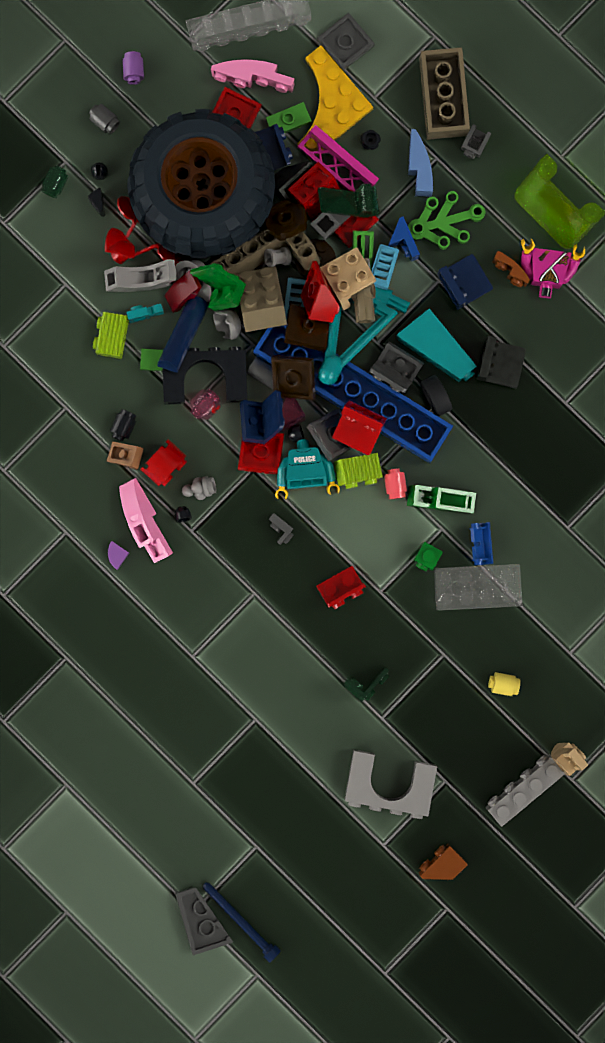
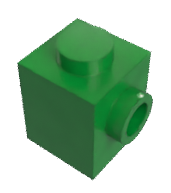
M423 542L413 561L417 563L416 567L425 572L428 569L432 571L443 552Z

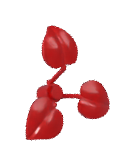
M126 196L118 198L117 206L119 211L125 218L132 220V225L126 235L117 228H111L107 232L105 252L111 253V257L115 262L123 264L128 258L134 259L137 255L154 248L158 249L157 253L163 260H175V266L180 261H183L180 253L170 252L157 243L135 252V246L128 238L139 221L133 212L130 198Z

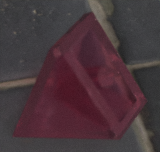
M285 398L282 408L285 425L279 433L305 421V414L295 398Z

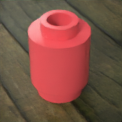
M400 468L387 470L388 474L384 475L389 499L406 497L405 473L400 472Z

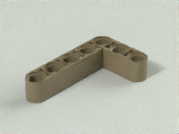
M288 217L284 218V222L289 220ZM265 229L255 235L249 242L246 241L237 247L235 251L223 255L212 263L223 266L225 271L232 274L252 271L265 263L264 253L266 249L278 250L285 246L290 249L305 270H310L312 261H317L320 264V259L314 245L304 232H300L296 236L287 238L284 241H279L270 234L268 229Z

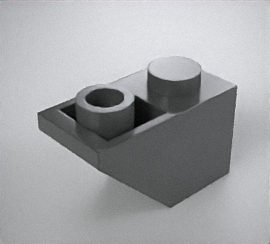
M340 197L311 223V226L326 241L355 211Z

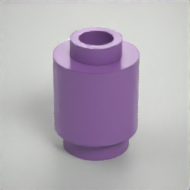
M135 51L125 53L123 58V79L132 85L139 84L144 79L143 58L139 52Z

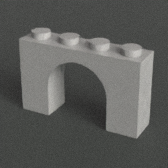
M353 749L345 793V801L349 802V806L361 807V804L368 805L369 809L374 811H381L384 808L389 809L391 814L402 815V812L411 813L410 817L417 819L429 816L437 771L436 764L415 761L409 789L400 797L385 798L377 794L371 785L375 754Z

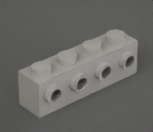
M550 754L539 758L536 761L537 765L532 769H526L520 775L521 778L508 784L503 789L504 792L501 795H496L488 801V805L485 808L501 827L565 775L551 758Z

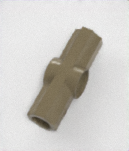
M364 258L370 268V259ZM374 283L351 296L354 301L356 323L358 324L375 321L373 299L376 296Z

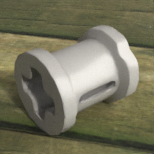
M286 246L278 250L266 249L264 253L266 265L268 267H274L276 264L289 265L291 263L290 249Z

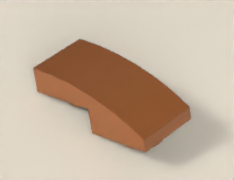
M497 251L492 261L495 267L502 271L509 270L510 273L507 279L511 280L510 283L514 286L526 287L530 279L524 270L510 257Z

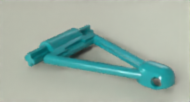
M375 287L376 296L373 299L374 314L381 317L338 357L336 356V347L342 309L340 305L339 313L335 315L333 322L329 323L325 359L318 371V379L327 385L334 384L338 380L343 367L398 315L396 310L405 314L410 302L393 295V290ZM349 298L348 301L354 304L352 298Z

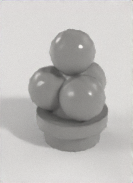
M208 476L196 477L192 485L187 484L182 488V493L186 497L194 494L196 499L203 500L216 493L215 480L213 477L208 478Z

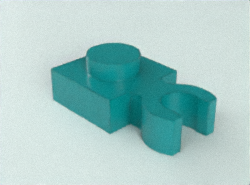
M161 304L148 308L138 305L130 308L131 311L127 312L130 323L164 314Z

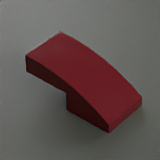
M191 270L180 277L164 295L173 313L180 311L187 300L194 299L202 288L198 279L190 274Z

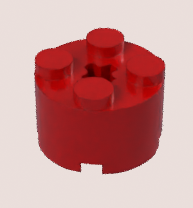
M169 439L166 441L168 446L165 448L162 445L146 462L148 468L146 469L143 466L140 469L158 486L161 484L165 486L173 478L171 473L175 468L179 471L187 463L185 460L187 455Z

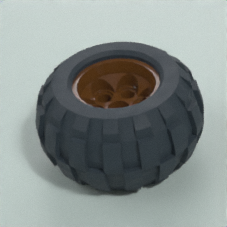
M195 109L196 112L187 114L178 112L168 116L167 121L158 127L156 125L152 127L143 137L144 140L139 148L137 147L130 162L129 178L127 179L128 195L133 212L148 236L170 252L188 255L191 258H207L208 256L229 254L246 241L249 242L259 232L260 227L270 214L275 191L274 169L270 155L267 153L258 135L233 116L226 113L223 115L212 113L210 109ZM199 160L206 162L202 168H197L195 163ZM221 169L225 173L221 177H216L214 172ZM187 172L188 177L186 179H179L178 174ZM205 183L206 189L202 188L200 191L198 185L202 186ZM218 190H224L226 195L218 198L215 196V193ZM183 192L190 194L187 200L179 199V195ZM202 201L209 204L205 209H199L197 206Z

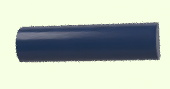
M196 296L194 299L187 301L157 363L158 367L178 373L208 309V304L203 298Z

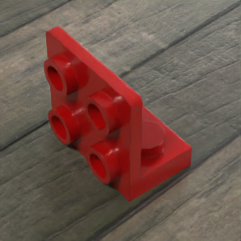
M319 162L287 189L303 205L311 222L336 200L343 197L335 177Z
M349 400L343 407L342 416L332 438L366 455H370L387 418Z
M351 566L316 587L328 608L333 606L336 609L345 604V598L351 596L354 599L363 594L362 589L366 586L361 582L354 567Z

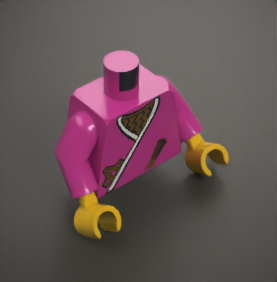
M532 238L529 246H524L525 240H521L523 248L521 268L529 277L531 285L540 286V298H551L552 288L558 289L562 284H567L575 275L581 261L580 258L585 255V247L581 253L575 251L577 244L573 247L574 256H571L572 253L534 248L535 244Z

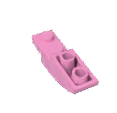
M232 60L218 63L211 67V74L215 80L219 82L229 81L239 88H251L253 81H256V84L267 87L269 85L275 87L279 92L287 93V91L292 92L295 85L294 78L277 73V64L265 61Z
M134 478L119 486L123 511L138 547L145 546L154 563L170 556L173 552L153 519L156 512L138 480Z

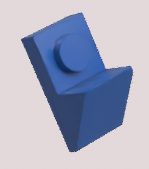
M403 216L399 218L388 246L395 247L403 243V246H401L405 257H409L412 262L419 258L420 253Z

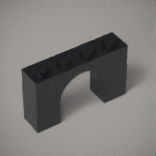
M210 347L208 351H200V348H189L178 373L163 369L164 405L185 404L184 380L186 373L194 365L204 362L216 365L223 372L226 382V403L248 400L246 350H241V347H229V350Z

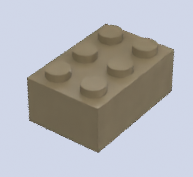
M276 266L236 273L235 275L240 278L239 280L246 283L240 301L245 332L287 325Z

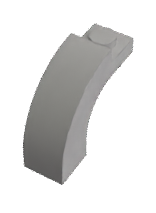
M167 259L144 267L116 266L105 270L106 291L136 292L171 286L170 283L176 281L175 260Z

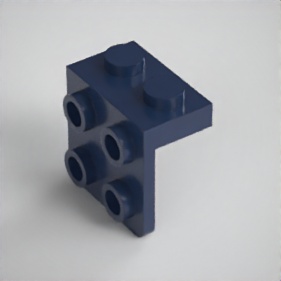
M275 390L263 402L248 400L240 402L242 441L266 444L283 429L285 419L282 412L283 399L281 398L280 391Z

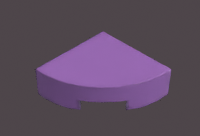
M111 541L108 548V558L112 566L118 570L129 552Z

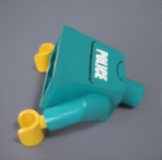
M302 439L297 441V449L289 450L288 457H285L278 467L277 486H279V489L275 493L276 498L279 499V491H284L286 494L285 499H287L289 495L287 489L327 486L326 491L329 495H331L330 487L336 486L337 493H339L340 487L335 484L336 475L333 463L331 461L328 462L325 455L320 453L317 447L309 448L308 440Z

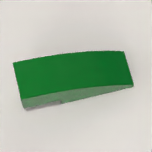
M409 485L407 506L473 514L476 493L440 487Z

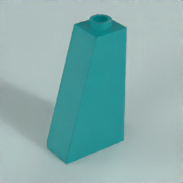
M430 309L425 311L396 336L399 342L458 382L462 379L467 381L475 374L473 371L477 367Z

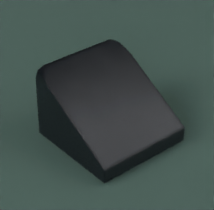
M99 187L88 195V199L100 216L104 217L103 192Z

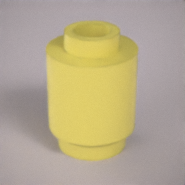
M495 672L494 676L489 678L488 688H491V692L496 694L518 695L520 679L514 675Z

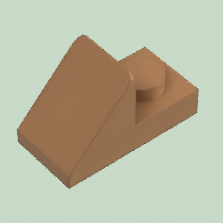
M112 441L107 462L137 470L142 458L143 448Z

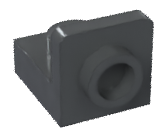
M273 513L269 518L272 522L270 526L278 533L281 531L285 532L277 543L280 545L283 542L287 544L294 536L291 533L294 529Z

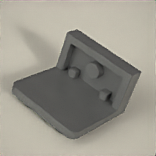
M388 342L369 371L375 379L379 381L384 380L390 384L394 391L405 393L424 363L393 343Z

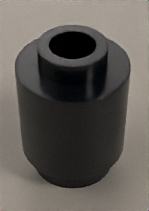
M121 409L120 413H117L110 432L113 433L112 437L122 442L124 439L129 440L137 422L135 421L136 415Z

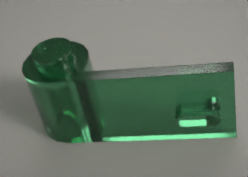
M363 184L356 191L318 188L320 209L323 213L363 218L374 217L380 213L377 189L371 184Z

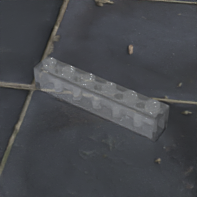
M264 0L185 21L192 50L205 51L211 46H225L230 41H244L250 36H264L273 30L284 31L289 26L306 25L311 21V10L308 0Z

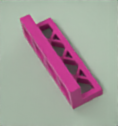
M317 125L310 130L297 147L312 161L323 165L335 177L338 183L348 191L352 190L361 200L379 180L378 177ZM310 137L317 143L318 151L310 152L304 147ZM322 154H331L334 164H324L322 162ZM337 167H346L349 170V178H341L338 175ZM353 180H361L367 185L361 194L354 189Z

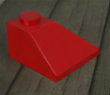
M312 261L301 293L304 307L310 320L333 322L335 315L339 313L340 304L337 302L336 296L317 261Z

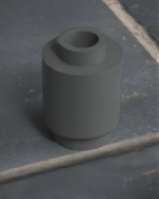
M103 104L94 105L91 108L89 120L104 133H114L120 125L118 117Z

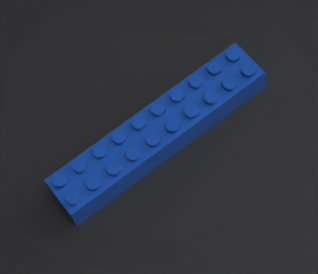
M286 325L267 328L253 350V354L256 357H260L269 364H271V357L273 355L314 358L316 394L342 410L344 405L350 400L387 418L381 434L427 463H431L453 428V425L403 394L394 391L390 386L375 379L372 375L351 362H348L343 367L338 380L334 384L327 385L322 383L318 379V371L325 359V352L284 343Z

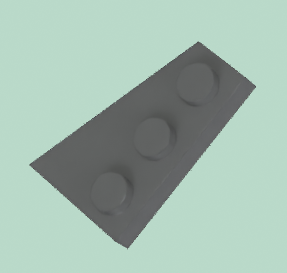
M196 887L175 893L192 955L233 943Z

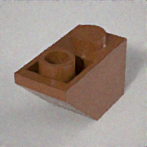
M448 843L446 846L441 845L434 854L436 856L431 861L427 859L419 867L421 870L419 875L422 879L453 880L468 864Z

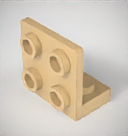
M354 248L320 267L343 310L351 307L348 299L353 294L376 282V278L358 248Z

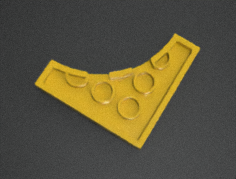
M320 45L305 58V61L315 75L319 87L317 115L306 135L317 125L335 141L373 110V106L323 46ZM306 135L297 143V146L302 142ZM310 137L304 147L310 152L318 151L317 143Z

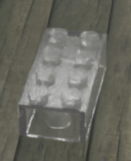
M520 564L434 569L436 611L522 606Z

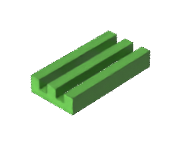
M352 230V249L357 248V235H361L360 253L363 258L365 253V235H369L368 259H370V269L372 271L374 231Z

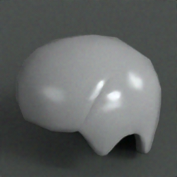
M229 308L215 311L213 320L216 330L225 332L224 339H236L241 331V321L237 313Z

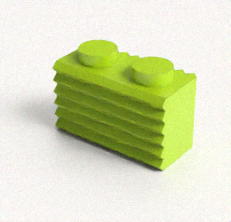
M103 312L102 317H98L97 329H100L99 335L93 341V349H96L97 355L122 359L129 323L128 316Z
M378 453L340 459L334 462L339 487L345 486L346 489L358 487L357 483L365 482V486L377 483V479L383 477Z

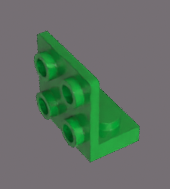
M216 263L191 269L190 274L214 288L210 296L208 308L217 311L239 306L246 283L239 280L240 278L237 275L228 273L224 270L223 266Z

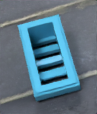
M383 244L379 245L372 273L374 276L383 277L386 280L376 278L375 287L388 290L399 249Z
M288 277L284 306L286 320L290 306L289 301L301 302V307H304L302 298L290 296V292L301 294L303 289L291 288V284L304 286L306 279Z

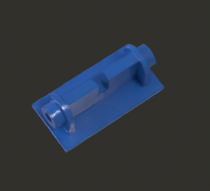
M490 522L471 524L469 530L471 531V542H474L472 561H474L476 566L493 564Z

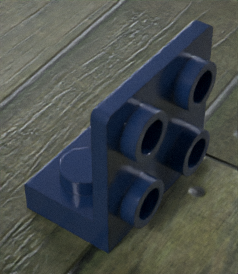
M274 124L271 127L255 132L270 155L274 170L291 164L290 160L293 159L290 148L285 147L283 140L286 139L283 127H278V124Z
M473 254L448 268L447 266L442 267L437 273L457 310L493 289Z

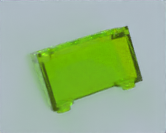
M546 154L515 191V199L561 247L572 249L574 245L578 244L598 225L604 217L605 211L599 205L592 202L585 204L579 210L550 181L557 172V164Z

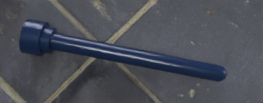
M204 883L203 889L263 950V957L269 963L275 959L281 950L276 945L268 944L210 883Z

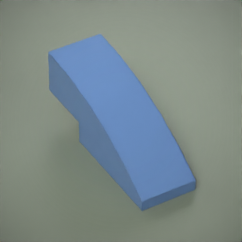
M411 129L408 175L416 176L415 196L431 197L433 193V176L428 153L416 129Z

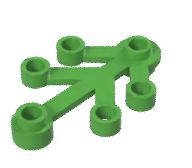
M450 191L447 193L446 201L435 220L427 222L432 210L438 207L439 202L436 197H429L420 218L412 220L408 228L413 239L420 240L426 238L437 244L440 249L445 250L450 245V239L447 236L439 237L430 230L439 229L456 238L459 243L466 244L470 239L469 232L466 230L459 231L450 225L471 219L473 222H480L485 216V208L480 204H474L468 211L447 216L451 207L458 201V194L455 191ZM454 195L456 200L450 201L448 196ZM434 201L436 205L431 207L428 202ZM479 209L481 211V214L476 215L474 213V210ZM420 226L422 231L416 232L414 227ZM465 234L467 239L461 240L460 235ZM441 240H446V241H447V245H446V246H442V245L440 244V241H441Z

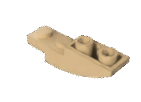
M557 743L551 752V758L567 776L572 775L576 770L582 771L588 766L585 761L586 756L573 743Z

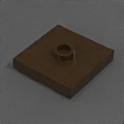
M290 304L284 343L325 352L330 322L310 320L305 307Z
M273 355L271 357L273 392L275 390L280 391L281 397L314 400V358Z

